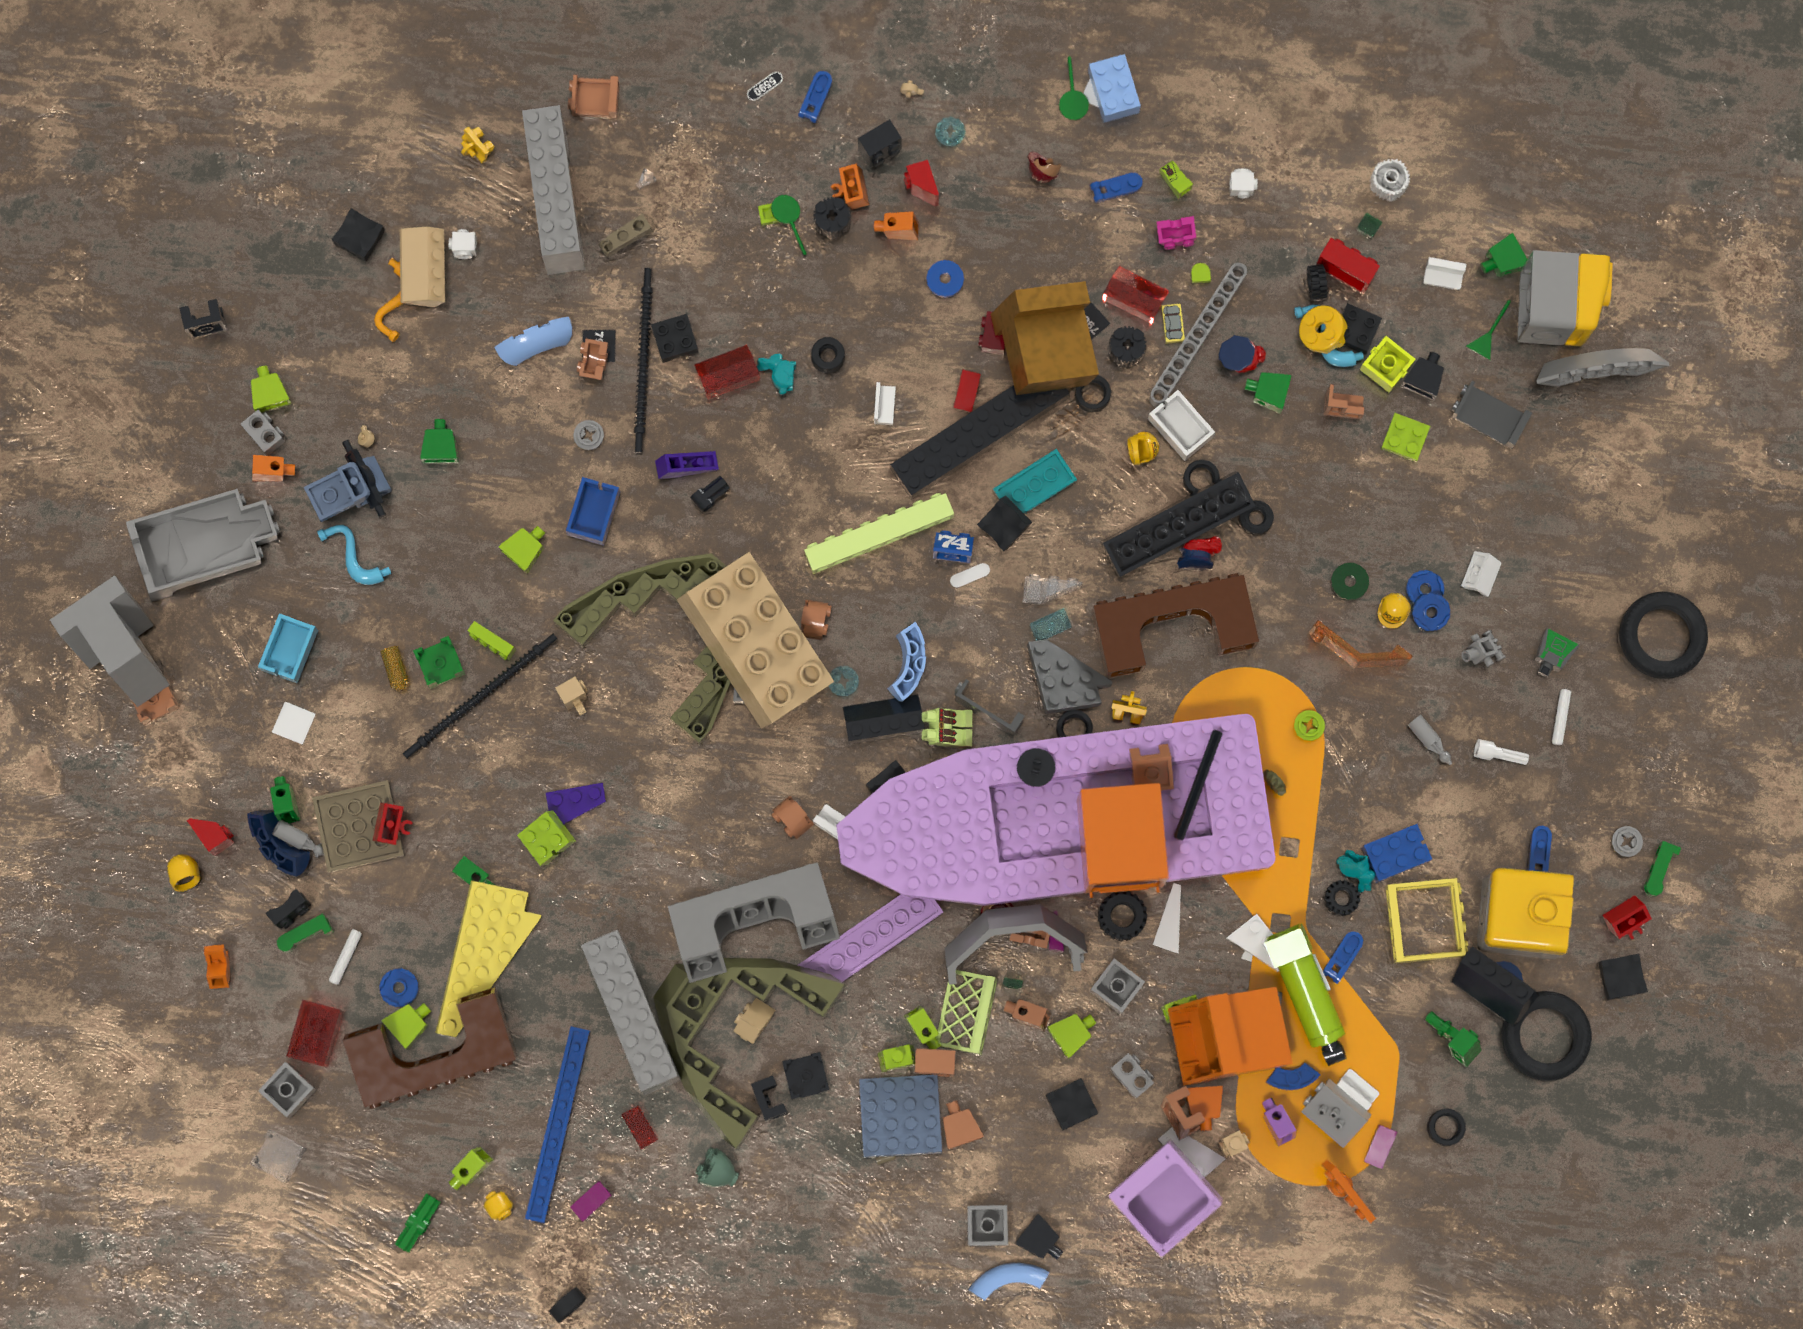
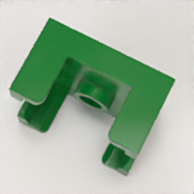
M449 636L440 639V643L426 649L420 647L413 650L429 689L465 675Z

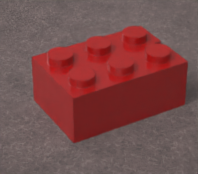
M1337 238L1329 239L1316 265H1324L1325 273L1362 294H1365L1380 267L1375 259L1364 257L1359 250L1355 248L1350 249L1345 246L1343 241Z

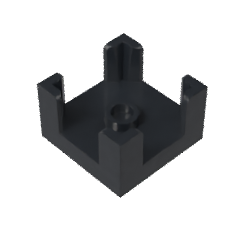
M217 299L208 301L210 316L196 319L194 315H191L188 306L179 308L184 330L191 339L228 330L223 308L219 307Z
M820 1052L793 1060L782 1061L792 1101L830 1091Z
M773 1075L751 1084L766 1123L788 1114L783 1103L772 1108L768 1107L772 1104L768 1094L764 1095L763 1092L777 1087Z

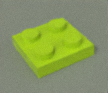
M1394 413L1381 449L1417 462L1430 426Z

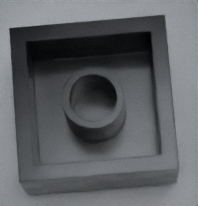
M890 119L858 138V151L869 168L881 165L884 159L889 156H896L902 149V137Z

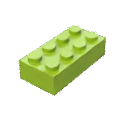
M475 621L467 630L470 638L475 641L479 640L482 646H488L490 651L495 654L499 653L500 657L504 660L508 659L510 661L516 652L514 646Z

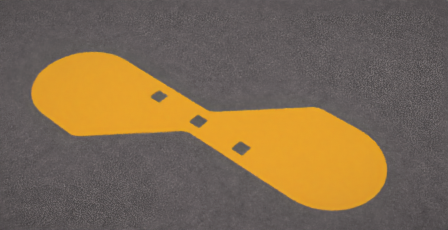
M1252 667L1232 668L1217 672L1205 678L1190 690L1180 703L1172 723L1239 714L1251 715L1256 723L1263 772L1266 769L1273 771L1286 786V793L1280 796L1264 781L1275 851L1274 864L1264 870L1221 876L1247 907L1252 916L1257 914L1269 930L1272 913L1290 915V927L1302 923L1313 947L1312 955L1315 954L1323 971L1330 959L1310 935L1306 927V910L1324 761V732L1318 739L1308 741L1297 736L1294 729L1295 719L1301 712L1307 710L1317 711L1299 687L1277 673ZM1312 718L1308 723H1302L1306 726V733L1310 729H1314ZM1281 837L1300 840L1297 858L1279 855ZM1252 955L1248 991L1277 987V992H1282L1281 1010L1293 1064L1280 1068L1294 1070L1306 1063L1321 1075L1310 1085L1297 1090H1281L1267 1084L1266 1081L1275 1069L1238 1075L1236 1117L1241 1134H1246L1249 1140V1144H1247L1248 1149L1258 1162L1284 1180L1306 1186H1327V1177L1324 1174L1326 1170L1321 1165L1326 1160L1335 1165L1339 1171L1352 1178L1370 1165L1365 1163L1364 1159L1377 1125H1382L1389 1129L1392 1127L1400 1059L1399 1049L1395 1041L1347 980L1342 977L1339 983L1336 984L1327 975L1325 977L1331 988L1328 993L1345 1030V1034L1338 1038V1041L1341 1042L1347 1059L1328 1066L1321 1050L1322 1047H1311L1280 972L1275 971ZM1333 965L1332 970L1338 973L1339 970ZM1348 1069H1352L1376 1089L1379 1095L1367 1110L1371 1114L1369 1120L1343 1148L1301 1111L1305 1107L1303 1102L1309 1095L1313 1097L1317 1093L1315 1089L1321 1082L1326 1083L1331 1079L1337 1084ZM1269 1098H1273L1276 1106L1283 1105L1296 1129V1137L1280 1146H1277L1264 1120L1266 1110L1262 1102ZM1279 1117L1273 1118L1274 1120H1280Z

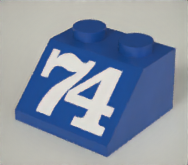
M944 530L940 531V533L936 532L933 559L971 563L974 537H970V534L966 533L952 535V532Z

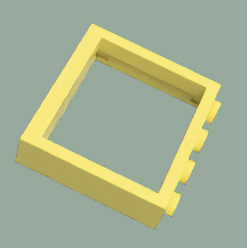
M1457 878L1385 886L1394 964L1460 958L1466 955V952H1468V941L1464 940L1466 923L1462 921L1461 915L1464 913V905L1459 899L1462 889L1460 888V883L1457 882ZM1449 887L1457 951L1404 956L1396 892Z

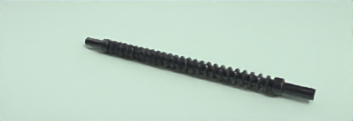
M651 268L644 269V285L641 287V294H643L641 296V299H643L641 304L643 306L640 307L642 310L640 312L642 315L640 320L642 322L639 323L641 325L639 328L641 330L639 333L641 336L639 341L641 343L638 344L640 346L638 349L640 351L638 362L640 363L637 364L639 367L637 369L639 373L637 377L639 379L636 380L638 383L636 385V388H638L636 390L638 394L636 398L638 400L635 401L637 404L635 406V409H637L635 414L637 416L634 418L637 420L634 422L636 425L634 427V434H636L635 453H642L643 435L646 430L644 427L646 425L644 422L646 420V417H644L646 412L644 410L647 407L644 405L647 404L645 401L647 399V396H645L647 391L645 389L648 388L646 385L648 383L646 380L648 375L646 373L649 371L646 368L649 367L647 364L649 362V359H647L649 354L647 352L650 351L648 349L650 346L648 343L650 341V338H648L650 333L648 331L651 330L649 328L651 325L649 322L651 317L649 315L652 314L649 311L652 309L650 307L652 296L650 295L653 294Z
M553 633L539 645L535 644L531 651L528 650V654L524 653L523 658L519 657V661L515 660L514 665L511 664L510 668L507 667L506 671H502L503 674H498V678L494 677V681H489V685L485 684V688H480V692L476 691L477 694L472 695L471 699L468 698V702L464 701V705H459V709L455 708L454 713L450 712L451 715H446L445 720L442 719L441 723L437 722V726H433L432 730L429 729V733L425 732L424 736L417 738V742L402 754L408 759L420 748L428 746V742H432L433 738L436 739L438 734L441 735V731L445 732V728H450V724L454 725V721H459V717L463 718V714L467 715L468 710L471 711V708H475L477 703L480 704V700L484 701V697H489V693L493 694V690L497 691V687H502V683L506 684L507 679L510 680L511 676H515L514 673H519V669L523 670V666L527 667V663H532V659L536 660V656H541L544 653L543 651L558 638Z

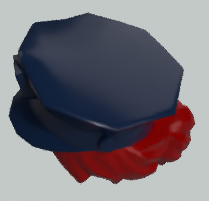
M1236 335L1223 342L1219 351V360H1221L1224 367L1238 373H1245L1256 369L1257 365L1264 362L1266 358V351L1262 346H1255L1249 338Z
M1213 536L1206 539H1192L1185 543L1182 548H1179L1182 558H1179L1177 562L1178 568L1198 571L1212 569L1214 563L1211 561V557L1222 551L1221 539Z

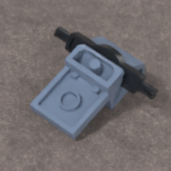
M349 440L343 441L342 444L347 452L345 458L348 463L337 468L338 471L304 487L320 521L323 522L355 505L357 508H360L366 504H369L371 509L376 510L379 518L385 517L386 513L381 505L384 502L382 496L392 492L375 456L362 458L358 449H353Z

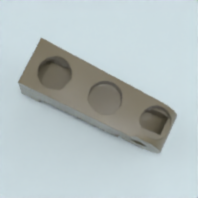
M641 214L608 235L599 243V246L606 257H610L643 236L653 233V230L644 215Z

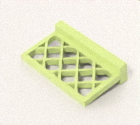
M956 970V974L962 975L966 982L958 988L955 984L949 985L948 982L938 1027L939 1035L936 1038L941 1045L940 1047L982 1055L998 979L993 976ZM975 979L984 980L982 988L975 992L970 983ZM969 985L973 994L964 999L959 990ZM957 992L962 1001L952 1007L949 998ZM976 996L979 1005L971 1011L966 1002ZM965 1004L969 1013L960 1018L955 1009ZM953 1011L958 1020L948 1026L945 1017ZM972 1015L975 1024L967 1030L962 1021ZM960 1023L965 1032L955 1037L951 1028ZM949 1030L954 1039L949 1043L940 1042L942 1034ZM966 1034L971 1039L969 1048L962 1047L958 1041Z

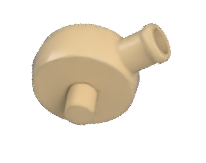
M911 80L908 83H903L900 88L901 93L905 94L906 98H911V95L916 94L923 95L924 92L923 89H918L917 85L912 84Z
M363 425L361 426V433L358 435V444L368 448L373 444L375 437L373 432L367 430V426Z

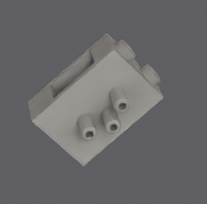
M1329 1079L1326 1083L1321 1082L1316 1087L1315 1091L1317 1093L1313 1097L1311 1095L1307 1097L1303 1102L1305 1107L1301 1112L1344 1148L1366 1124L1371 1114Z

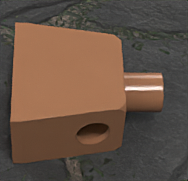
M1018 999L1017 1003L1007 1000L1004 1007L1005 1012L1013 1014L1012 1018L1015 1021L1045 1032L1051 1016L1047 1008ZM1024 1010H1028L1027 1014L1022 1015Z
M958 1101L946 1104L950 1115L943 1117V1125L948 1150L984 1137L969 1109L961 1111Z

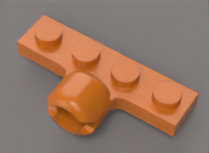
M1324 1161L1321 1165L1326 1170L1324 1174L1327 1177L1326 1185L1328 1190L1336 1197H1345V1202L1351 1208L1354 1206L1356 1209L1354 1211L1356 1216L1361 1221L1365 1219L1371 1224L1376 1218L1353 1189L1351 1178L1339 1171L1330 1161Z

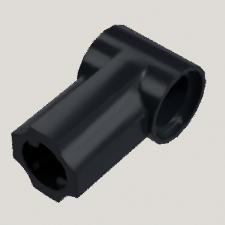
M719 476L705 488L701 487L694 492L690 498L701 512H705L715 504L718 498L729 491L730 487Z

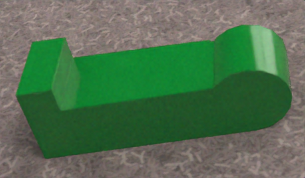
M1665 841L1659 843L1644 885L1646 895L1656 897L1662 893L1664 888L1662 882L1672 856L1676 857L1679 855L1681 847Z
M322 913L281 935L277 940V947L279 950L289 953L295 949L296 945L321 932L328 936L334 933L326 915Z

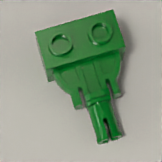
M1432 1011L1426 1016L1425 1021L1438 1030L1437 1033L1440 1037L1444 1036L1450 1042L1448 1047L1451 1055L1467 1068L1482 1051L1481 1042L1477 1039L1479 1036L1471 1029L1467 1031L1464 1027L1460 1031L1452 1026L1450 1020L1444 1021Z

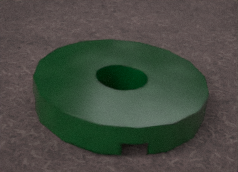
M1344 563L1338 566L1331 577L1332 590L1340 599L1346 601L1359 599L1366 593L1369 586V576L1366 570L1355 563ZM1352 577L1355 580V585L1352 587L1347 586L1345 578Z

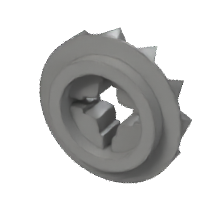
M585 420L576 426L573 437L575 443L581 449L589 451L597 449L602 444L604 432L597 422ZM585 429L589 433H594L592 435V442L588 438L583 439L586 436Z
M1624 826L1615 831L1611 844L1614 851L1620 854V856L1631 857L1641 850L1643 838L1637 829ZM1623 837L1626 839L1633 837L1632 841H1630L1631 847L1628 845L1621 846L1624 842Z

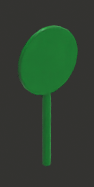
M1068 56L1071 91L1066 92L1061 97L1059 109L1065 118L1078 120L1083 118L1088 112L1089 102L1082 92L1074 90L1072 60Z
M780 195L773 200L771 212L780 223L791 225L803 255H806V250L794 224L800 215V206L793 197Z

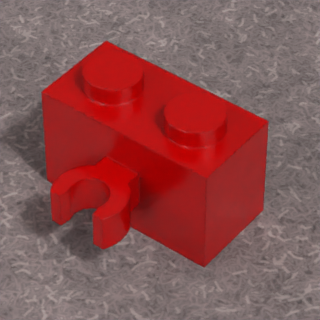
M380 803L372 841L396 845L399 831L404 835H410L409 831L404 830V825L412 824L413 822L410 820L401 821L403 806Z
M1635 895L1602 915L1608 929L1618 939L1627 935L1633 940V931L1637 930V932L1642 934L1643 931L1640 926L1652 919L1645 904Z

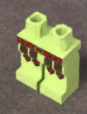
M937 708L922 712V721L929 723V729L922 731V740L928 741L929 745L958 749L972 747V729H967L972 727V710Z

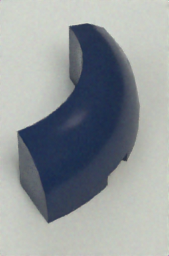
M259 810L247 813L252 837H256L262 855L268 861L271 860L277 865L278 870L296 877L302 874L308 866L310 852L302 849L299 850L272 835L275 826L279 822L274 814V810Z

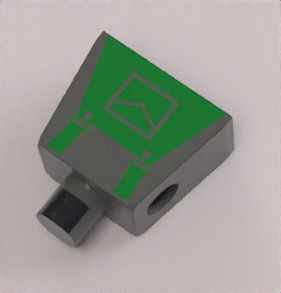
M1546 628L1542 634L1535 660L1542 664L1538 673L1548 677L1552 669L1559 672L1578 649L1579 644Z

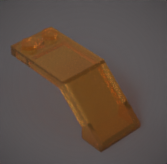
M1317 620L1309 632L1314 641L1317 643L1322 642L1353 668L1406 666L1413 657L1399 645L1392 652L1359 653L1319 620Z

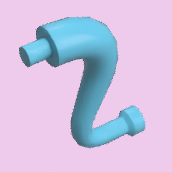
M1321 305L1295 307V316L1297 319L1301 318L1312 308ZM1322 324V325H1321V331H1320V333H1322V332L1325 331V329H1326V325H1325V324ZM1333 349L1328 354L1322 353L1324 359L1336 367L1355 366L1356 361L1364 359L1362 352L1354 354L1352 350L1340 352Z
M335 525L328 529L317 531L321 541L326 540L328 536L335 533H344L346 537L345 560L347 571L357 583L363 585L381 583L384 581L383 577L392 574L389 567L382 570L379 567L366 570L358 564L355 539L349 527Z

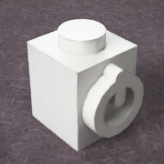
M1236 169L1231 172L1230 196H1238L1239 198H1249V196H1252L1254 190H1257V179H1254V172L1248 169Z
M464 229L452 232V238H449V249H452L454 257L471 259L472 256H477V236L475 232H469Z

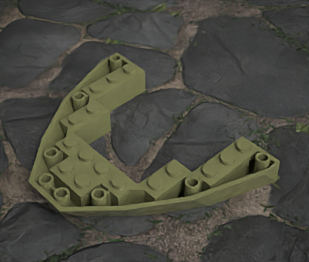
M710 553L668 559L621 573L566 605L553 621L557 627L581 647L585 648L620 606H623L633 616L637 617L660 589L678 603L677 599L727 566ZM707 646L693 661L694 666L706 677L670 717L672 723L700 746L713 727L730 685L728 677Z
M724 958L727 972L689 983L682 963L673 966L653 996L663 1038L684 1089L722 1139L735 1149L740 1148L760 1116L712 1084L723 1067L693 1048L691 1044L733 981L765 1002L775 987L778 986L825 1018L847 986L831 974L771 958Z

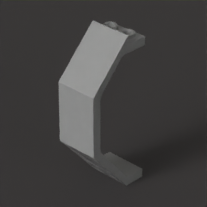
M1041 904L985 910L944 948L949 985L957 984V966L990 937L1031 931H1044L1069 947L1073 972L1081 971V963H1084L1083 953H1088L1084 934Z

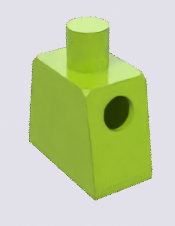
M268 366L258 367L259 377L251 380L255 412L259 410L262 413L292 404L278 374H270Z
M538 526L531 533L521 528L499 546V549L528 574L544 549L539 540L544 536L545 532Z
M425 1003L416 1010L408 1004L384 1018L382 1022L403 1047L409 1050L428 1027L423 1018L431 1010Z
M918 1006L904 1015V1018L921 1044L926 1043L929 1049L935 1050L941 1046L936 1038L939 1033L923 1007ZM927 1027L929 1031L924 1035L922 1030Z
M1074 1014L1048 1026L1047 1029L1067 1059H1069L1092 1037L1088 1029L1094 1026L1096 1022L1090 1014L1080 1020L1077 1014Z
M904 1045L877 1053L881 1072L915 1065L916 1054L914 1045Z
M481 1147L472 1149L452 1170L455 1176L449 1181V1184L455 1190H458L463 1184L468 1185L472 1183L494 1160Z

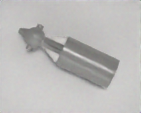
M1419 715L1408 724L1409 728L1427 749L1439 754V759L1449 765L1452 764L1450 753L1443 750L1441 738L1422 715Z
M279 820L272 835L299 850H313L316 858L321 855L324 856L322 843L315 845L307 833L283 820Z

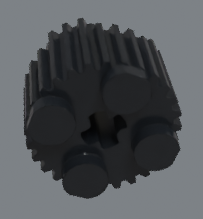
M827 197V200L824 198L823 202L820 201L816 204L813 214L815 230L820 232V235L823 234V237L827 236L831 240L833 238L837 239V237L841 238V235L847 232L849 225H851V212L844 200L837 197L835 199ZM834 216L835 220L831 221L829 217Z
M1126 326L1124 328H1117L1113 335H1111L1108 344V353L1111 356V360L1114 359V363L1117 362V365H1120L1121 368L1123 366L1124 368L1127 366L1130 368L1141 362L1147 348L1144 333L1138 328L1134 329V327L1130 328V326L1128 328ZM1125 345H1130V349H1125Z

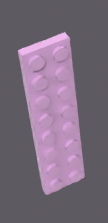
M901 894L842 934L840 939L832 941L797 966L831 974L843 982L943 914V911L933 899L909 897Z

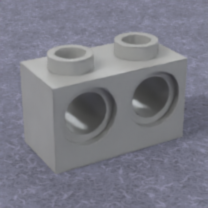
M257 410L243 421L241 425L262 451L269 456L285 442L282 438L284 434L278 426L274 428L270 424L272 419L266 412L262 414ZM257 421L263 422L260 428H254V424ZM269 435H274L275 439L272 442H266V438Z
M1128 1053L1110 1071L1136 1099L1154 1084L1152 1081L1154 1077L1147 1069L1144 1071L1139 1066L1141 1062L1134 1054L1131 1056ZM1124 1062L1132 1065L1130 1073H1125L1122 1070ZM1137 1077H1142L1145 1080L1144 1087L1138 1088L1135 1085L1134 1081Z

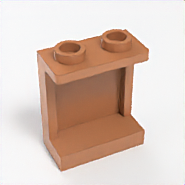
M573 75V80L569 82V91L572 92V98H568V109H571L572 116L617 118L620 83L618 76H611V79L578 78L577 75Z

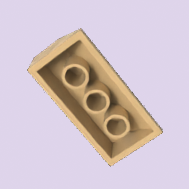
M434 227L400 229L401 303L436 307L445 302L444 229Z

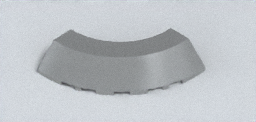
M1644 348L1589 352L1544 363L1537 378V384L1560 387L1581 381V377L1589 379L1620 374V376H1639L1668 367L1669 362L1652 350Z

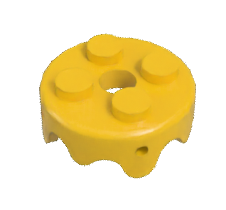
M1326 305L1317 306L1303 316L1299 325V335L1302 343L1312 352L1328 354L1333 349L1340 348L1345 344L1344 333L1348 326L1343 315L1335 308ZM1325 324V331L1318 333V327Z

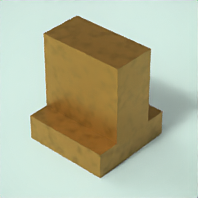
M1086 281L1014 290L991 313L995 336L1003 335L1016 395L1086 386L1099 375L1084 311L1090 304Z

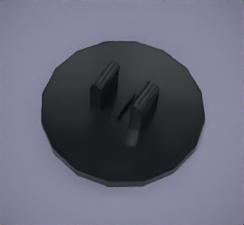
M1032 748L1020 756L1017 762V773L1025 784L1031 787H1041L1052 780L1055 773V762L1047 751L1040 748Z

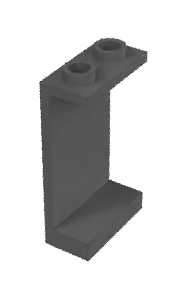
M1471 381L1469 385L1465 384L1460 393L1463 395L1461 401L1456 400L1451 409L1454 411L1452 418L1513 449L1532 412L1525 410L1522 413L1474 387V381Z
M966 679L964 683L960 682L955 689V702L968 710H972L973 713L1014 738L1023 724L1025 716L1018 712L1012 723L1008 724L965 697L964 693L969 687V680Z

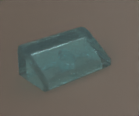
M1064 608L1029 624L1036 641L1045 640L1072 628Z

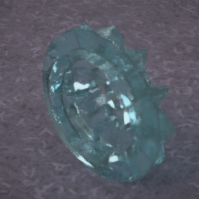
M951 116L943 118L938 122L935 134L938 141L943 145L955 146L964 139L965 127L959 118L956 119ZM950 125H952L953 130H956V132L952 133L951 138H949L948 132L945 131L949 129Z
M839 666L831 671L830 676L834 682L829 685V688L833 693L838 696H848L855 692L859 679L857 673L852 668ZM841 674L845 679L849 680L846 683V689H844L842 684H838V681L841 680Z

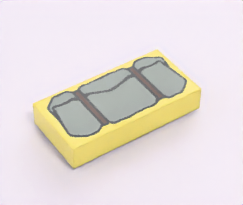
M1181 304L1162 305L1165 343L1183 342L1185 337Z

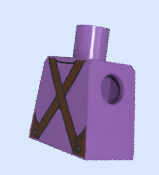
M1273 1098L1262 1102L1266 1110L1264 1120L1277 1146L1296 1137V1129L1283 1105L1276 1106ZM1279 1117L1280 1120H1274L1273 1118Z

